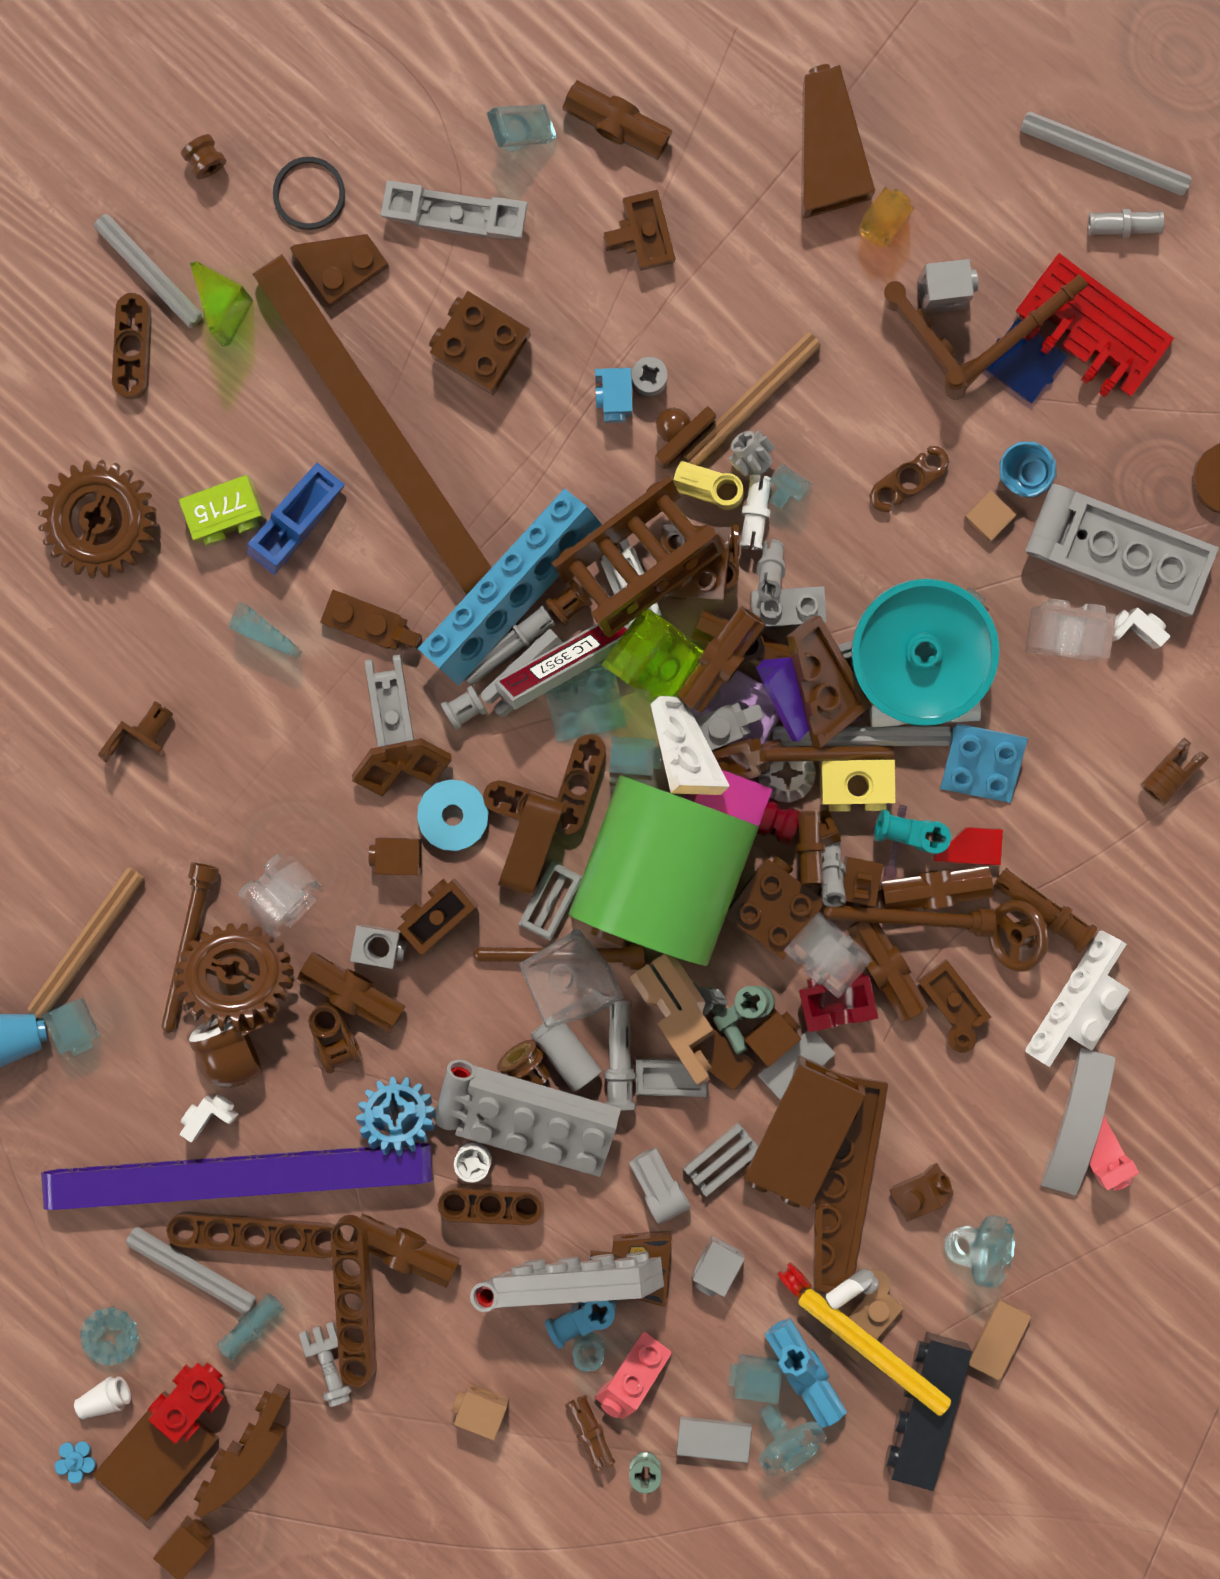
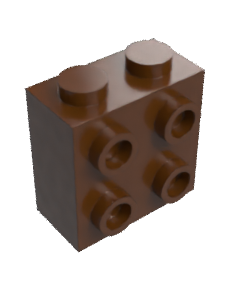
M467 291L463 298L458 296L451 305L448 316L451 318L444 329L439 327L429 342V346L432 347L430 354L435 361L494 396L531 336L530 328Z
M777 856L773 861L765 857L729 906L725 918L781 959H784L824 905L822 898L819 896L822 889L818 886H801V882L790 875L794 868Z

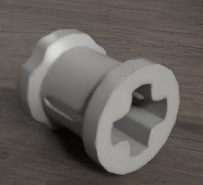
M472 685L467 687L466 693L453 701L441 703L444 712L456 731L462 728L461 724L476 715L488 713Z

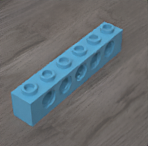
M564 488L423 642L418 650L459 686L560 576L552 562L565 549L575 546L599 528L602 523L585 504Z

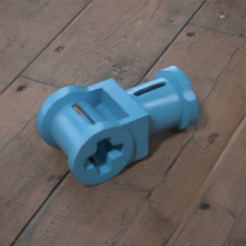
M616 1301L579 1302L573 1305L571 1311L554 1320L551 1318L545 1320V1326L551 1340L558 1349L565 1347V1342L579 1334L585 1336L594 1330L606 1329L614 1320ZM594 1304H597L600 1308L606 1306L605 1314L601 1315L599 1311L593 1312Z

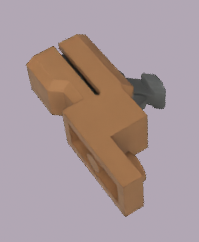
M663 954L652 961V965H646L629 978L646 1004L659 1007L666 1017L658 1022L657 1025L697 1086L700 1087L711 1080L706 1072L712 1067L701 1050L693 1053L691 1049L715 1034L705 1016L713 1009L715 1004L726 1007L728 1002L721 990L698 987L696 983L691 981L676 957Z

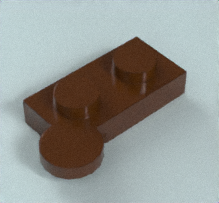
M945 959L917 982L952 1025L947 1034L949 1046L956 1052L965 1053L975 1046L976 1034L974 1029L980 1027L991 1016L948 960Z

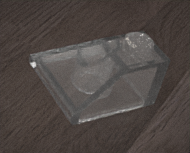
M578 929L519 963L546 1028L595 1015L624 998L610 965Z

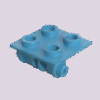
M956 724V727L952 728V743L940 789L1011 803L1028 737Z

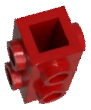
M198 1362L192 1368L186 1364L172 1380L177 1385L168 1396L161 1393L147 1409L152 1414L147 1421L173 1444H176L179 1439L186 1443L200 1426L195 1420L204 1410L210 1414L224 1398L219 1393L224 1387L219 1381L223 1375L208 1362L203 1367Z

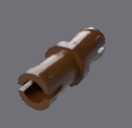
M801 811L798 813L799 844L796 845V853L800 857L801 886L823 885L822 853L825 852V844L821 843L820 811Z
M582 1395L577 1398L581 1410H578L574 1399L566 1403L565 1407L568 1409L578 1431L577 1438L579 1443H583L594 1467V1472H598L604 1469L600 1457L603 1458L606 1467L613 1465L616 1461L612 1457L605 1441L602 1425L598 1424L587 1401V1396Z

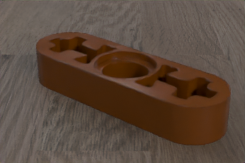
M127 293L120 297L115 309L112 385L119 395L129 400L140 398L146 392L148 386L151 307L141 295L136 293ZM132 302H136V305L142 309V313L135 315L134 323L138 328L142 327L141 332L135 329L123 330L124 325L131 328V317L125 313V309L131 308ZM129 337H137L141 341V349L134 356H127L122 350L123 342ZM122 361L129 364L140 363L139 368L132 366V376L139 380L138 385H132L131 391H128L121 384V381L128 379L129 368L126 365L121 366Z

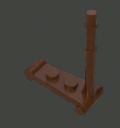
M1078 275L1066 286H1061V290L1034 312L1031 311L1028 317L979 357L961 365L952 357L955 351L945 337L942 336L938 339L931 330V327L934 325L927 313L922 308L916 311L906 298V289L901 282L892 281L888 283L884 289V297L887 308L899 313L945 374L946 395L950 399L959 400L963 398L967 388L985 369L1034 329L1041 327L1045 320L1067 302L1073 301L1074 297L1085 289L1088 284L1081 275Z

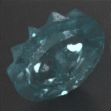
M114 1306L96 1310L85 1320L81 1329L80 1339L85 1353L93 1361L102 1365H116L125 1361L134 1352L139 1339L136 1328L137 1323L131 1319L127 1311H121ZM105 1325L111 1331L122 1329L115 1338L116 1345L112 1344L110 1340L97 1341L106 1332Z

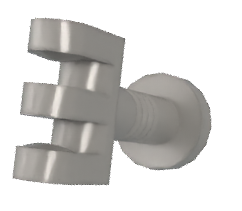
M334 1321L326 1324L329 1334L327 1339H325L321 1326L313 1328L315 1343H311L307 1330L299 1332L305 1357L318 1355L329 1390L322 1395L324 1401H328L330 1407L349 1401L348 1393L351 1392L349 1385L342 1386L331 1351V1349L338 1347L337 1327Z

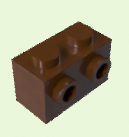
M443 878L427 892L431 896L429 901L422 907L416 902L400 916L405 922L397 929L420 955L428 951L479 906L456 879L447 883Z

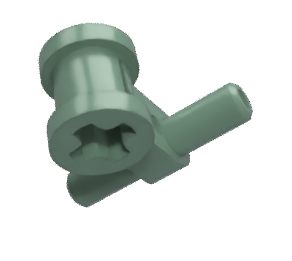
M746 986L738 991L735 997V1005L727 1009L724 1006L714 1005L711 1011L715 1017L712 1020L719 1032H724L736 1054L745 1052L749 1047L736 1023L745 1018H764L768 1016L775 1007V997L767 987ZM752 996L760 997L761 1000L757 1002L758 1008L750 1007V1003L753 1002Z

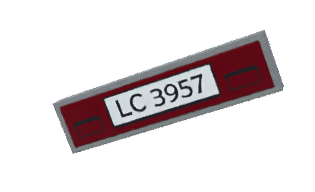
M596 624L494 681L496 690L516 710L636 642L635 632L628 625H625L608 638L599 625Z

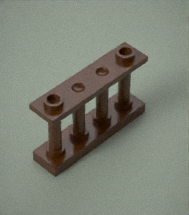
M669 476L661 482L652 484L646 493L575 546L565 549L552 562L565 583L576 577L598 605L597 609L591 612V614L608 638L725 552L718 534L710 525L701 531H697L674 503L681 496ZM662 511L686 539V542L672 553L666 551L645 525ZM632 533H634L657 562L656 565L642 575L635 571L616 547V545ZM603 555L606 556L627 583V586L613 597L608 596L587 569L589 565Z

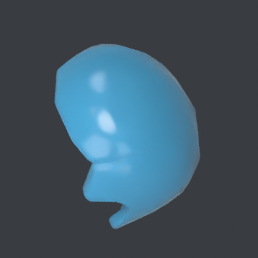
M1017 442L1006 449L999 462L1001 481L1013 493L1021 497L1031 498L1040 496L1049 490L1057 477L1055 458L1046 447L1036 442Z

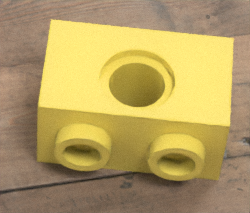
M895 760L819 761L820 804H829V811H850V804H865V811H882L883 809L887 810L886 803H895ZM855 775L863 777L867 784L866 791L860 796H854L848 790V781Z

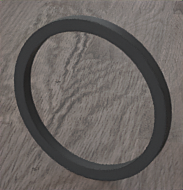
M301 157L290 161L279 171L273 185V200L279 214L289 224L300 229H318L328 225L339 215L345 200V187L340 174L330 163L317 157ZM304 163H315L324 166L332 172L339 185V200L334 211L325 219L315 223H302L292 219L284 212L279 201V187L283 177L293 167Z

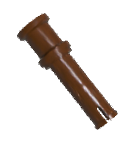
M1008 868L1002 871L993 884L994 888H997L1012 900L1024 901L1035 907L1048 925L1047 929L1052 935L1058 934L1074 945V950L1077 953H1080L1086 947L1097 931L1098 927L1094 924L1089 926L1072 914L1070 907L1058 906L1009 871Z

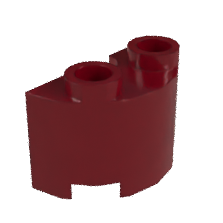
M863 968L841 972L842 978L829 981L828 975H822L806 980L808 987L800 989L799 994L808 1033L848 1023L879 1019L870 976L864 975Z

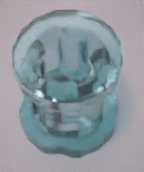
M590 1332L585 1336L580 1334L575 1339L572 1356L574 1358V1365L583 1372L596 1371L602 1366L605 1345L599 1335ZM591 1346L595 1347V1356L591 1354L587 1358L582 1356V1348L588 1350Z

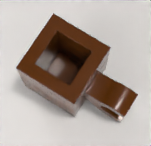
M845 856L846 873L844 875L846 902L844 906L866 907L868 905L875 907L884 864Z

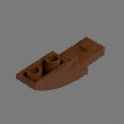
M277 1383L272 1393L265 1390L255 1409L261 1413L256 1425L249 1422L239 1443L232 1440L227 1450L219 1449L210 1466L211 1469L216 1471L211 1482L209 1483L204 1480L194 1498L195 1501L199 1502L194 1515L201 1518L218 1509L246 1487L262 1469L286 1430V1427L274 1421L290 1389Z

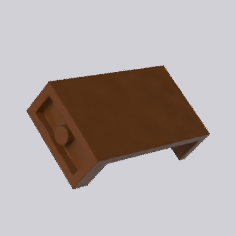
M799 1055L793 1067V1076L751 1162H748L745 1166L743 1179L747 1180L748 1184L758 1191L767 1192L769 1190L780 1195L782 1201L790 1206L797 1208L804 1206L810 1209L865 1098V1085Z

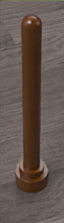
M191 862L188 877L191 878L190 885L193 888L175 965L183 962L180 958V953L186 950L191 951L188 943L196 940L207 889H211L212 883L217 881L219 872L217 867ZM175 967L161 1024L163 1031L167 1033L174 1031L176 1028L182 1000H178L176 997V990L178 988L173 983L174 977L178 975Z
M827 906L824 909V916L829 920L968 929L970 933H974L976 937H992L996 928V914L994 909L977 908L975 911H970L969 914L851 906Z
M631 941L630 945H624L623 948L478 947L473 952L474 959L479 962L623 963V966H630V970H640L645 967V947Z

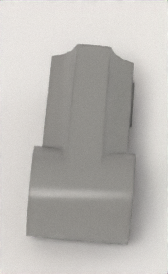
M657 1147L647 1150L629 1161L638 1182L646 1194L645 1200L658 1225L691 1209L677 1180H673Z

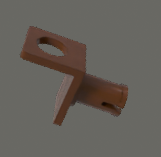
M154 701L152 707L137 727H130L121 721L98 753L99 758L107 763L126 735L158 756L163 757L165 752L162 747L156 744L155 738L169 718L173 716V713L166 707L162 708L160 703Z

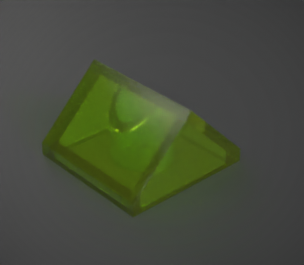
M197 261L192 262L190 266L210 334L222 347L231 344L254 300L242 285Z

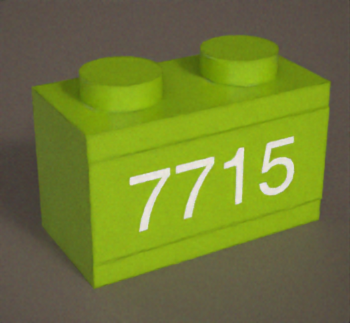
M248 475L179 499L193 540L199 544L204 542L205 546H212L225 541V534L238 530L239 534L254 531L260 527L258 522L266 520L255 485Z

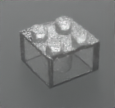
M1048 599V602H1042V605L1031 609L1025 652L1093 662L1110 658L1116 614L1106 613V606L1084 604V607L1076 609L1069 608V601Z

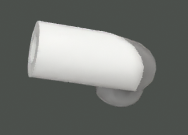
M861 1269L827 1293L826 1299L830 1306L837 1310L861 1292L867 1295L874 1293L879 1287V1281L874 1277L872 1271Z

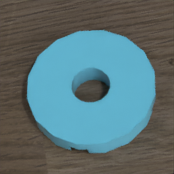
M446 780L436 783L424 793L418 805L417 821L421 833L431 844L442 850L458 851L471 847L482 838L488 825L489 809L484 803L483 795L475 786L465 781ZM449 805H457L463 811V819L458 825L451 826L443 818V812Z

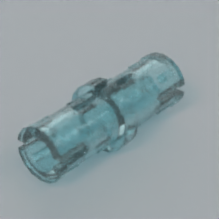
M267 1293L248 1314H242L237 1319L239 1323L216 1344L220 1352L225 1357L228 1356L229 1360H233L253 1339L257 1340L263 1334L262 1330L284 1310L283 1305L275 1296Z

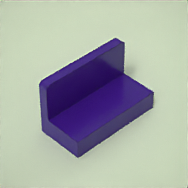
M792 658L763 660L756 669L792 741H800L809 729Z

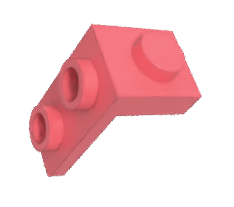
M1103 1116L1089 1166L1102 1187L1106 1190L1112 1188L1114 1191L1130 1185L1133 1182L1132 1177L1139 1174V1171L1133 1160L1123 1152L1105 1116Z
M643 1332L636 1340L614 1377L601 1386L594 1397L601 1403V1408L610 1416L620 1417L621 1419L635 1412L671 1356V1351L649 1334Z

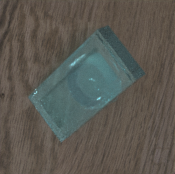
M545 104L494 107L486 113L494 133V140L504 150L513 152L521 149L524 145L548 144L557 138Z

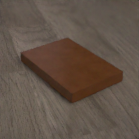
M164 1390L163 1394L168 1396L169 1394ZM147 1410L94 1472L93 1476L147 1522L218 1439V1436L200 1420H195L200 1426L186 1443L179 1439L176 1444H173L147 1421L152 1415Z

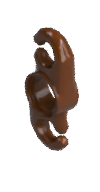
M929 446L927 448L928 454L936 455L940 459V465L936 469H929L925 463L926 454L919 453L914 460L901 464L875 483L869 495L873 507L880 512L889 513L892 510L890 504L882 503L879 500L881 490H891L893 493V504L900 505L905 498L918 494L943 476L949 465V458L945 450L938 446ZM912 469L918 473L920 481L916 488L906 489L900 484L899 476L902 471Z

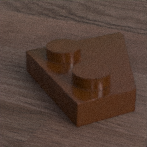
M368 234L296 244L290 247L330 307L389 267L387 261Z

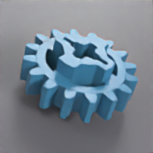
M391 1077L388 1086H384L380 1080L377 1081L378 1091L374 1093L367 1089L365 1094L368 1102L358 1103L359 1110L364 1113L356 1116L358 1125L363 1126L359 1130L363 1139L369 1138L368 1143L372 1149L381 1144L383 1155H387L391 1148H395L397 1155L402 1156L403 1147L406 1146L412 1152L416 1151L414 1142L419 1140L426 1143L428 1139L424 1131H433L435 1128L433 1121L430 1120V1118L436 1115L434 1107L430 1106L433 1103L430 1094L423 1095L424 1090L420 1083L411 1088L410 1079L407 1077L403 1080L402 1084H397L395 1077ZM402 1096L410 1098L413 1102L405 1101ZM397 1106L401 1113L398 1114V1119H396L397 1126L395 1127L392 1119H394ZM386 1130L390 1133V1136H386L379 1131Z

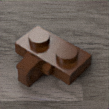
M658 190L623 198L622 203L626 219L619 221V229L604 232L603 239L606 251L625 247L627 254L635 252L640 271L675 263L676 258Z

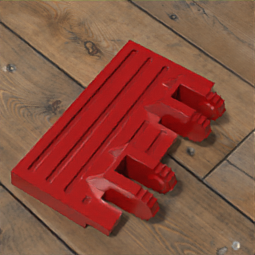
M1058 253L1016 309L1015 313L1025 319L1031 311L1034 312L1061 290V286H1066L1075 277L1081 275L1088 286L1078 293L1073 301L1067 302L1048 318L1057 325V328L1043 342L1041 351L1047 355L1062 334L1067 332L1068 336L1060 345L1084 364L1093 352L1097 355L1080 380L1085 384L1092 381L1097 375L1098 369L1106 361L1115 370L1101 385L1099 394L1105 398L1121 376L1125 375L1126 378L1118 389L1131 397L1175 338ZM1040 327L1034 329L1025 339L1029 341L1034 338Z

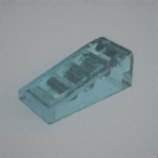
M241 601L238 603L228 625L229 629L294 658L300 657L302 651L295 643L249 605Z

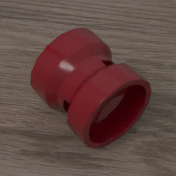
M768 800L756 834L764 837L772 834L778 842L789 845L799 823L798 813L800 811L793 808L779 809L776 802Z

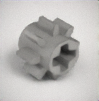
M759 430L755 433L745 431L732 441L731 449L734 454L728 460L744 476L749 473L751 475H759L771 466L773 459L769 453L775 449V446Z

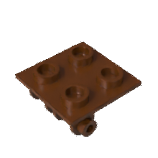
M662 524L661 545L668 553H672L684 544L686 539L673 524ZM693 525L697 531H701L705 527H707ZM711 526L718 534L725 552L664 597L686 600V598L725 600L731 527Z

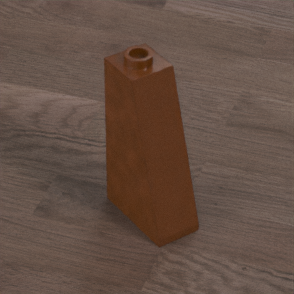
M829 64L816 66L809 70V74L805 75L803 81L801 214L803 219L872 200L875 193L840 65L831 68Z

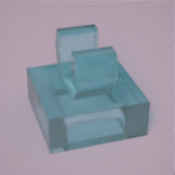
M782 464L770 480L771 483L779 487L770 499V502L780 509L783 508L791 496L800 502L812 484Z

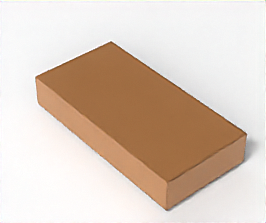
M997 1298L972 1349L969 1366L1000 1381L1032 1317L1031 1314Z

